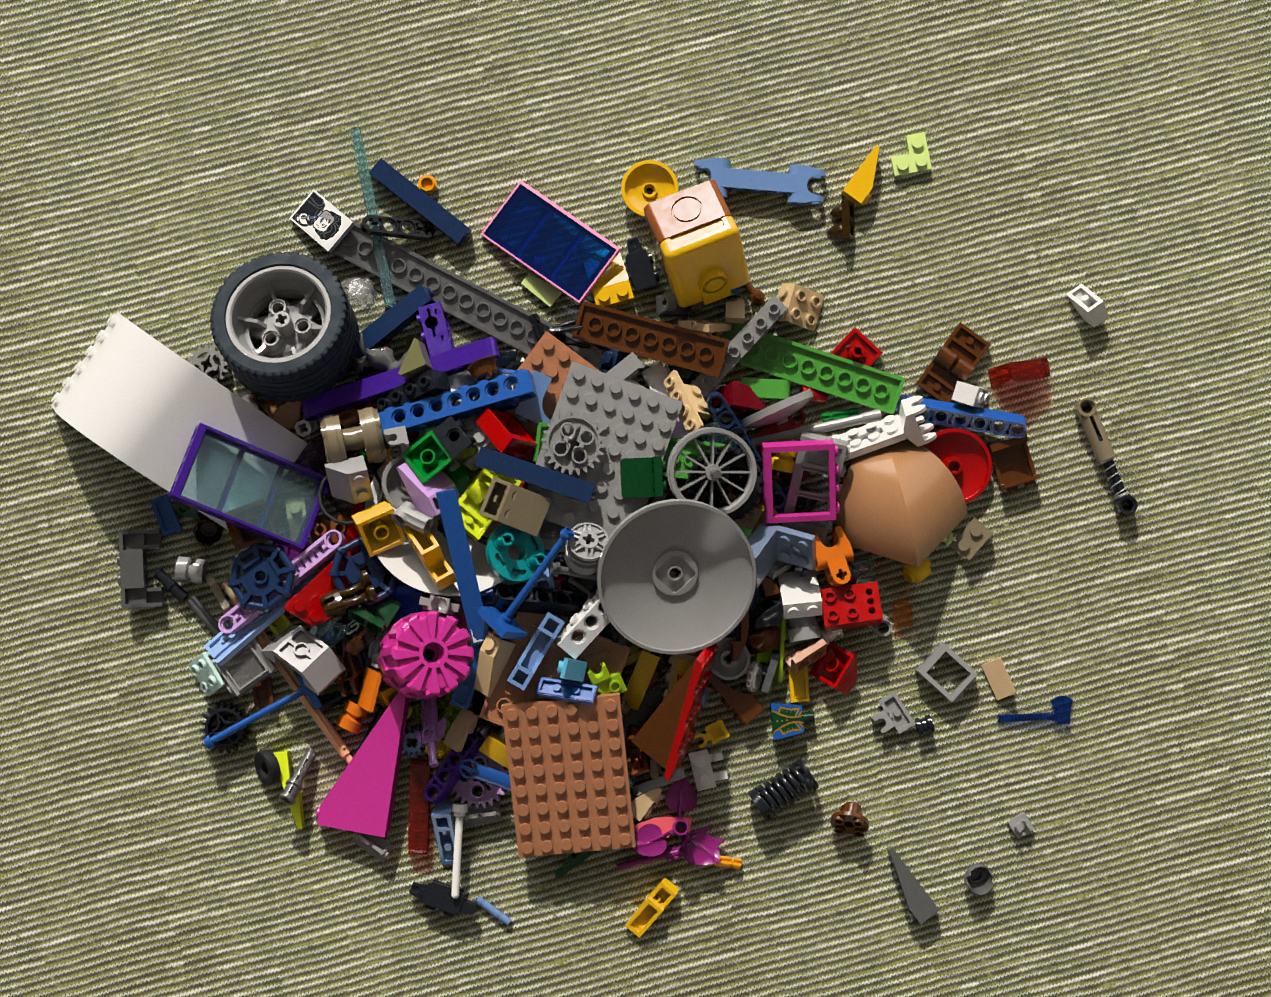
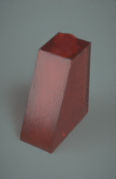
M1047 358L1009 362L988 369L991 388L1036 381L1051 376Z

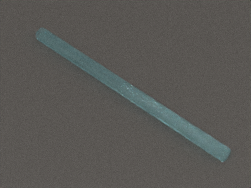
M359 126L352 127L350 131L367 215L378 216L361 129ZM368 221L369 227L372 228L374 225H371L370 221ZM371 235L385 307L390 308L395 305V299L382 236Z

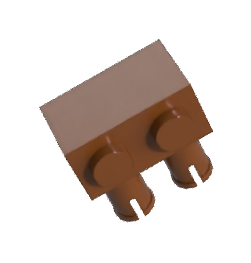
M348 515L337 516L338 520L350 521ZM328 517L317 518L318 521L313 530L314 542L330 530L340 531L346 536L348 525L334 523ZM334 535L330 539L331 544H337L339 541L338 535Z

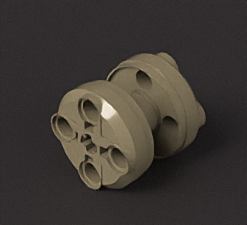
M367 407L358 410L361 426L341 429L338 414L325 415L322 419H319L328 464L347 460L346 452L360 449L366 450L368 464L381 463L384 459H388L377 409Z

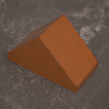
M627 747V763L631 777L649 772L651 769L647 754L637 747Z

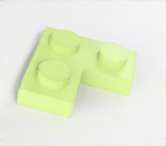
M925 132L907 135L905 140L908 154L891 157L890 159L894 177L932 170Z

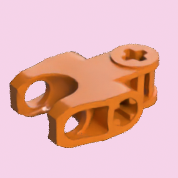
M837 526L832 529L831 533L833 538L832 547L824 546L817 533L812 534L816 536V566L814 569L816 571L824 570L827 581L832 587L842 586L850 580L851 572L847 563L854 560L850 541L847 539L842 528Z

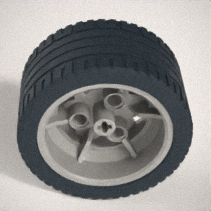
M296 252L268 253L265 256L261 255L259 258H253L250 262H245L243 266L235 269L236 271L232 272L229 278L225 279L224 284L220 286L219 292L215 295V300H213L212 304L213 308H211L210 327L218 350L239 382L246 389H249L250 392L261 398L264 397L274 402L281 401L282 403H287V401L290 403L304 401V399L309 400L335 386V383L339 382L342 379L341 377L346 375L347 370L352 366L351 363L354 362L355 354L358 351L357 346H359L360 335L355 313L341 283L334 273L319 260H315V258L308 257L305 254L300 255ZM287 299H298L302 301L291 306ZM269 307L268 316L258 318L261 312ZM319 312L322 319V325L316 324L312 321ZM308 327L306 331H301L303 328ZM252 338L262 339V345L258 350L255 349Z

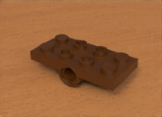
M960 322L915 385L938 401L950 402L957 381L965 382L991 344Z

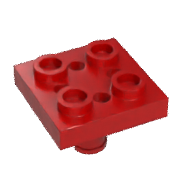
M854 327L830 354L871 366L883 352Z

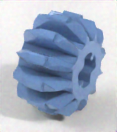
M408 726V732L405 730L402 754L408 751L406 757L410 758L413 752V756L416 759L418 758V752L421 755L425 754L422 747L425 748L426 745L421 744L418 740L416 742L417 746L409 745V742H411L409 738H416L412 726ZM416 726L415 731H419L420 727Z

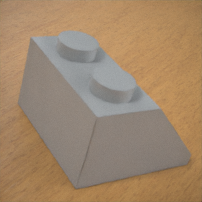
M363 455L340 462L324 464L332 497L353 504L374 499Z

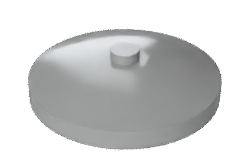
M811 389L764 408L744 418L740 423L744 429L762 427L776 422L777 425H781L788 421L787 417L804 407L814 395Z

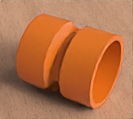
M348 698L343 707L344 713H340L335 723L354 734H358L363 725L361 720L366 719L369 711L361 708L356 701Z

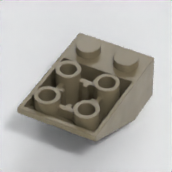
M493 476L479 514L538 537L552 500Z

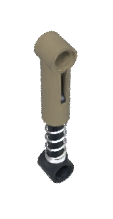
M1084 398L1074 405V413L1080 419L1097 463L1100 462L1103 465L1104 473L1108 476L1107 481H1110L1112 486L1110 489H1113L1115 493V511L1123 516L1133 514L1137 510L1138 503L1126 490V486L1123 485V478L1119 475L1120 470H1117L1116 462L1113 461L1116 455L1098 415L1097 405L1093 399ZM1083 403L1088 405V413L1082 411L1081 406ZM1123 501H1127L1130 504L1128 511L1123 509Z

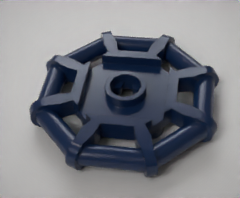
M360 536L336 548V555L328 576L331 577L338 591L345 589L340 579L341 576H345L349 586L352 587L360 581V569L366 566L370 571L368 576L373 588L379 587L382 592L377 594L378 602L395 594L394 589L398 578L391 573L388 585L383 584L385 573H390V571L385 568L377 555L369 556ZM358 546L360 548V552L353 556L347 553ZM344 558L347 560L345 570L339 571L342 559ZM366 602L359 605L366 606V608H371V606L376 603Z
M257 543L232 559L234 562L230 581L227 584L240 602L241 608L270 613L273 608L288 597L291 598L297 567L293 565L282 545ZM261 552H271L272 554L270 558L262 557ZM254 554L255 557L247 563L244 561ZM279 557L286 568L280 569L276 560ZM242 566L244 574L241 576V579H238L240 567ZM260 572L266 574L264 581H258ZM282 574H287L285 586L283 588L280 586L283 582ZM240 585H243L246 589V595L243 594L239 587ZM275 591L281 593L271 601L269 600L268 596ZM253 596L262 597V603L251 600Z

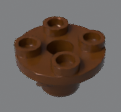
M846 802L841 806L839 812L832 814L830 823L834 827L835 833L854 834L857 837L865 835V832L869 829V821L863 816L862 808L858 803Z

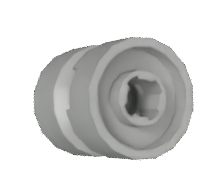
M179 556L175 566V580L183 582L191 580L192 583L204 584L206 580L204 576L207 575L208 570L207 560L195 558L192 561L189 557Z

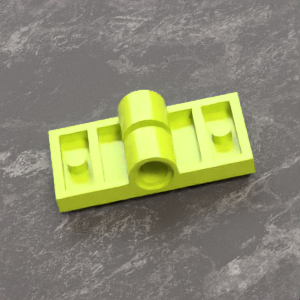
M483 468L480 470L458 499L465 531L471 538L478 541L493 521V519L479 514L493 476L517 486L522 481Z

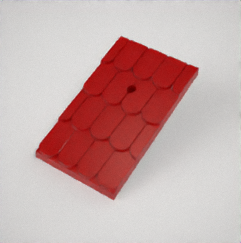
M717 643L703 649L631 741L666 769L664 778L668 781L671 780L686 758L696 730L694 727L703 706L701 701L712 674L710 669L718 651Z

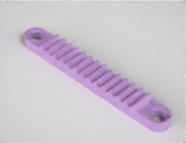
M337 530L326 532L292 560L293 565L297 567L292 589H294L295 585H299L300 581L305 580L308 575H311L313 571L318 570L319 566L324 565L325 561H329L330 557L336 553L338 546L345 545V536L342 532ZM334 535L339 537L336 545H332L330 542L331 537ZM282 574L283 582L280 586L283 588L285 586L287 574ZM275 591L268 596L269 600L271 601L281 593ZM253 596L251 601L262 603V597ZM239 602L220 618L218 627L221 632L233 635L245 625L251 623L253 619L258 618V615L263 614L264 611L249 608L243 609L240 607ZM232 619L233 627L227 630L225 623L227 620Z

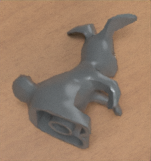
M361 333L359 348L360 352L365 356L354 359V374L358 376L366 366L383 372L401 367L407 352L399 361H396L393 350L388 346L376 349L366 348L363 341V333Z

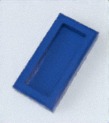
M169 494L150 501L164 537L183 530L178 515L174 510L172 500L167 498Z

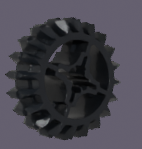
M221 701L220 706L215 703L213 704L214 710L210 707L207 708L210 715L205 713L202 715L206 721H200V724L205 725V728L199 729V732H205L206 735L202 736L201 739H205L207 735L212 737L221 732L218 730L222 729L223 723L236 724L250 715L243 716L246 709L243 708L238 711L240 704H236L233 708L232 701H229L227 706L225 701ZM222 711L233 713L237 719L232 721L227 719ZM217 715L218 726L212 730V721ZM245 727L240 730L236 739L234 738L235 734H232L226 738L230 743L219 741L215 744L216 747L211 750L215 751L219 747V753H223L224 749H226L227 753H231L232 747L234 751H238V745L241 747L245 746L242 739L249 741L250 738L245 734L252 733V730Z

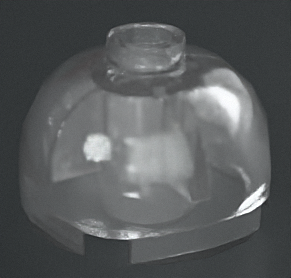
M360 277L347 279L342 284V288L350 304L359 311L362 308L365 309L364 313L368 314L377 300V293L373 288L374 283L367 277L364 279Z

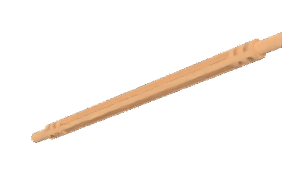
M225 581L220 586L231 600L230 603L234 607L239 601L232 589L228 587V582ZM265 630L255 637L263 649L272 642ZM281 660L274 663L292 690H298L301 684L292 668ZM303 695L299 697V700L341 759L344 758L347 764H349L353 758L350 754L351 751L320 708L315 710L308 696Z

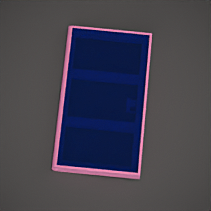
M523 181L518 183L481 233L482 237L580 305L621 251L615 244Z

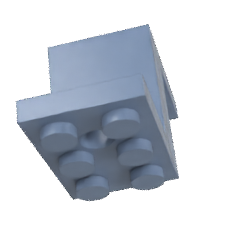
M761 521L748 539L756 563L755 588L759 587L777 560L813 570L816 566L815 535Z

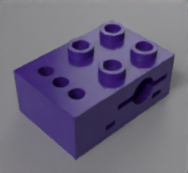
M441 302L418 307L419 315H416L422 329L421 337L423 343L426 345L427 350H429L430 357L455 349L448 317Z

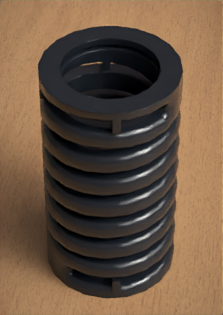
M800 758L792 763V765H789L788 770L784 768L782 774L778 772L776 778L772 776L769 781H764V787L760 784L757 788L755 787L750 790L748 794L767 822L772 819L771 817L776 816L774 810L777 813H781L782 808L787 809L788 804L793 805L795 803L794 799L800 801V795L806 797V790L808 793H812L819 786Z

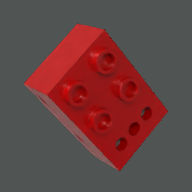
M877 581L820 589L825 632L883 624Z

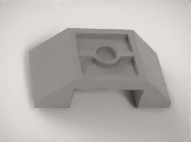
M301 625L288 626L261 651L262 654L274 663L281 660L303 677L304 685L317 695L321 694L346 670L331 648Z

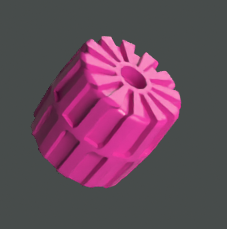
M437 611L418 612L401 618L390 627V631L382 637L379 643L380 655L377 658V662L384 675L383 680L388 686L398 690V694L424 700L438 698L455 690L458 684L464 681L470 673V667L467 666L468 662L474 660V650L472 647H468L467 643L471 639L468 631L465 628L459 629L457 626L458 620L453 616L444 617L439 615ZM425 650L431 652L430 660L424 658L423 653Z

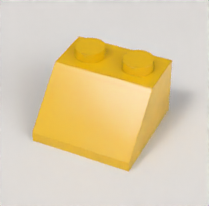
M387 500L351 516L370 557L406 542L401 527L392 520V514L395 511Z

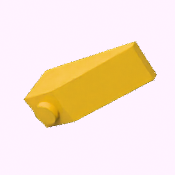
M877 145L841 193V195L858 207L862 203L866 205L872 197L869 193L873 188L879 153V146Z

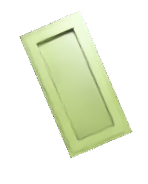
M530 274L521 282L522 286L549 308L562 295V292L550 283Z

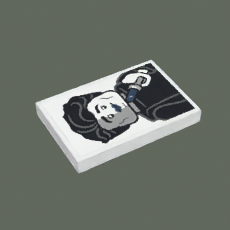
M314 189L290 217L295 224L330 253L355 225V223Z

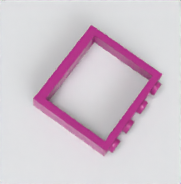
M833 439L762 443L765 523L836 520V514L840 513L839 502H836V495H839V483H835V476H839L838 464H835V457H838V445L834 444ZM828 450L829 511L773 514L771 453Z

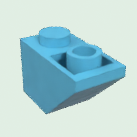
M564 656L563 660H559L557 673H560V678L583 682L587 662Z

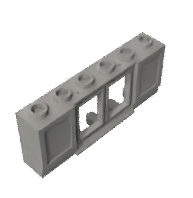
M802 431L800 441L833 439L834 444L838 445V457H835V464H838L839 476H835V483H839L840 477H844L846 466L843 465L844 459H848L851 448L847 447L848 441ZM828 450L798 451L784 513H794L798 496L828 502L826 511H829V495L799 489L803 470L828 475ZM839 484V496H840L842 484ZM833 520L781 523V526L808 534L817 533L821 543L828 547L829 538H826L827 531L831 532Z

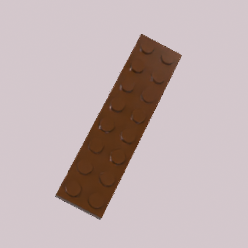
M586 301L581 302L575 326H583V329L573 331L572 335L573 339L617 349L629 354L633 352L636 356L718 378L721 376L730 344L728 339Z

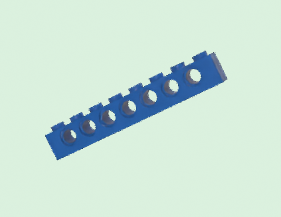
M519 369L514 374L499 375L496 379L489 381L481 380L476 385H464L459 387V390L452 392L443 391L438 396H426L421 401L406 402L403 406L397 408L388 407L383 412H379L383 435L384 429L405 426L408 435L439 426L449 416H452L455 420L480 414L487 407L498 409L536 398L538 396L533 375L528 369ZM518 384L516 389L510 390L511 385ZM499 389L496 395L491 396L493 390ZM477 394H480L479 399L473 401V397ZM457 400H461L460 405L454 406ZM439 405H443L442 409L436 412V408ZM424 410L423 415L421 417H417V414L420 411ZM405 416L404 421L399 423L400 417Z

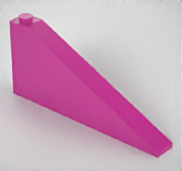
M396 694L320 807L317 808V825L379 837H386L390 834L410 697Z

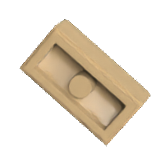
M1000 657L981 665L996 700L1016 693Z

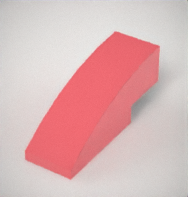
M664 815L644 819L634 823V831L638 832L646 824H655L660 827L662 834L672 830L673 823L679 820L678 815ZM682 816L683 820L687 821L689 825L688 832L690 833L692 817Z

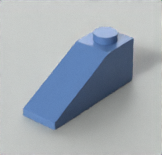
M455 802L435 804L431 814L442 865L453 864L456 816L452 812V804H455Z

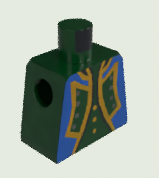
M769 702L773 740L804 733V724L815 723L814 712L803 713L802 705Z

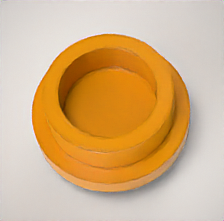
M424 175L418 181V188L426 194H432L437 188V182L434 177Z

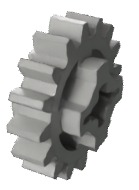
M206 344L205 349L199 346V352L192 351L194 357L188 358V360L192 362L193 366H199L202 372L218 383L220 378L225 380L223 374H229V371L226 370V367L229 365L225 362L220 351H217L215 345L210 349V346ZM216 356L220 359L221 366L217 364ZM206 363H207V364L211 363V364H212V367H211V368H210V367L206 368V367H205V364H206Z

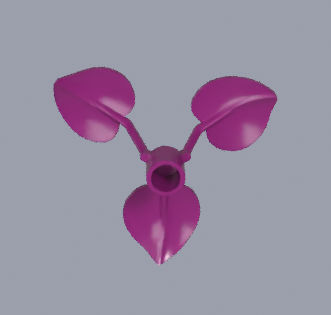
M686 777L675 781L669 787L665 796L667 808L677 810L679 820L673 823L672 830L662 834L659 826L646 824L636 833V847H632V849L643 856H658L667 848L664 837L673 833L676 836L686 835L691 842L687 846L686 853L692 863L701 866L717 864L720 862V852L714 838L705 832H699L692 839L688 832L689 825L687 821L683 820L681 810L684 812L691 811L696 806L698 800L695 789Z

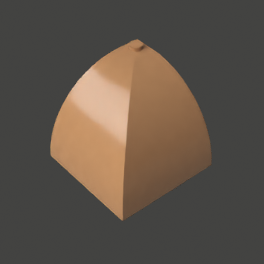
M906 438V440L854 458L841 487L838 498L840 513L836 514L835 527L840 526L852 547L919 567L968 513L962 491L948 468L923 445L917 447Z

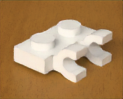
M703 749L688 753L697 791L717 787L715 781L728 779L727 770L713 773L711 762L724 759L722 751L708 754V750Z

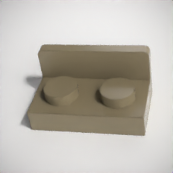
M973 518L956 537V541H953L949 547L966 562L970 561V559L974 561L981 553L978 550L983 545L986 547L993 539L991 535L994 532L987 529L976 518Z

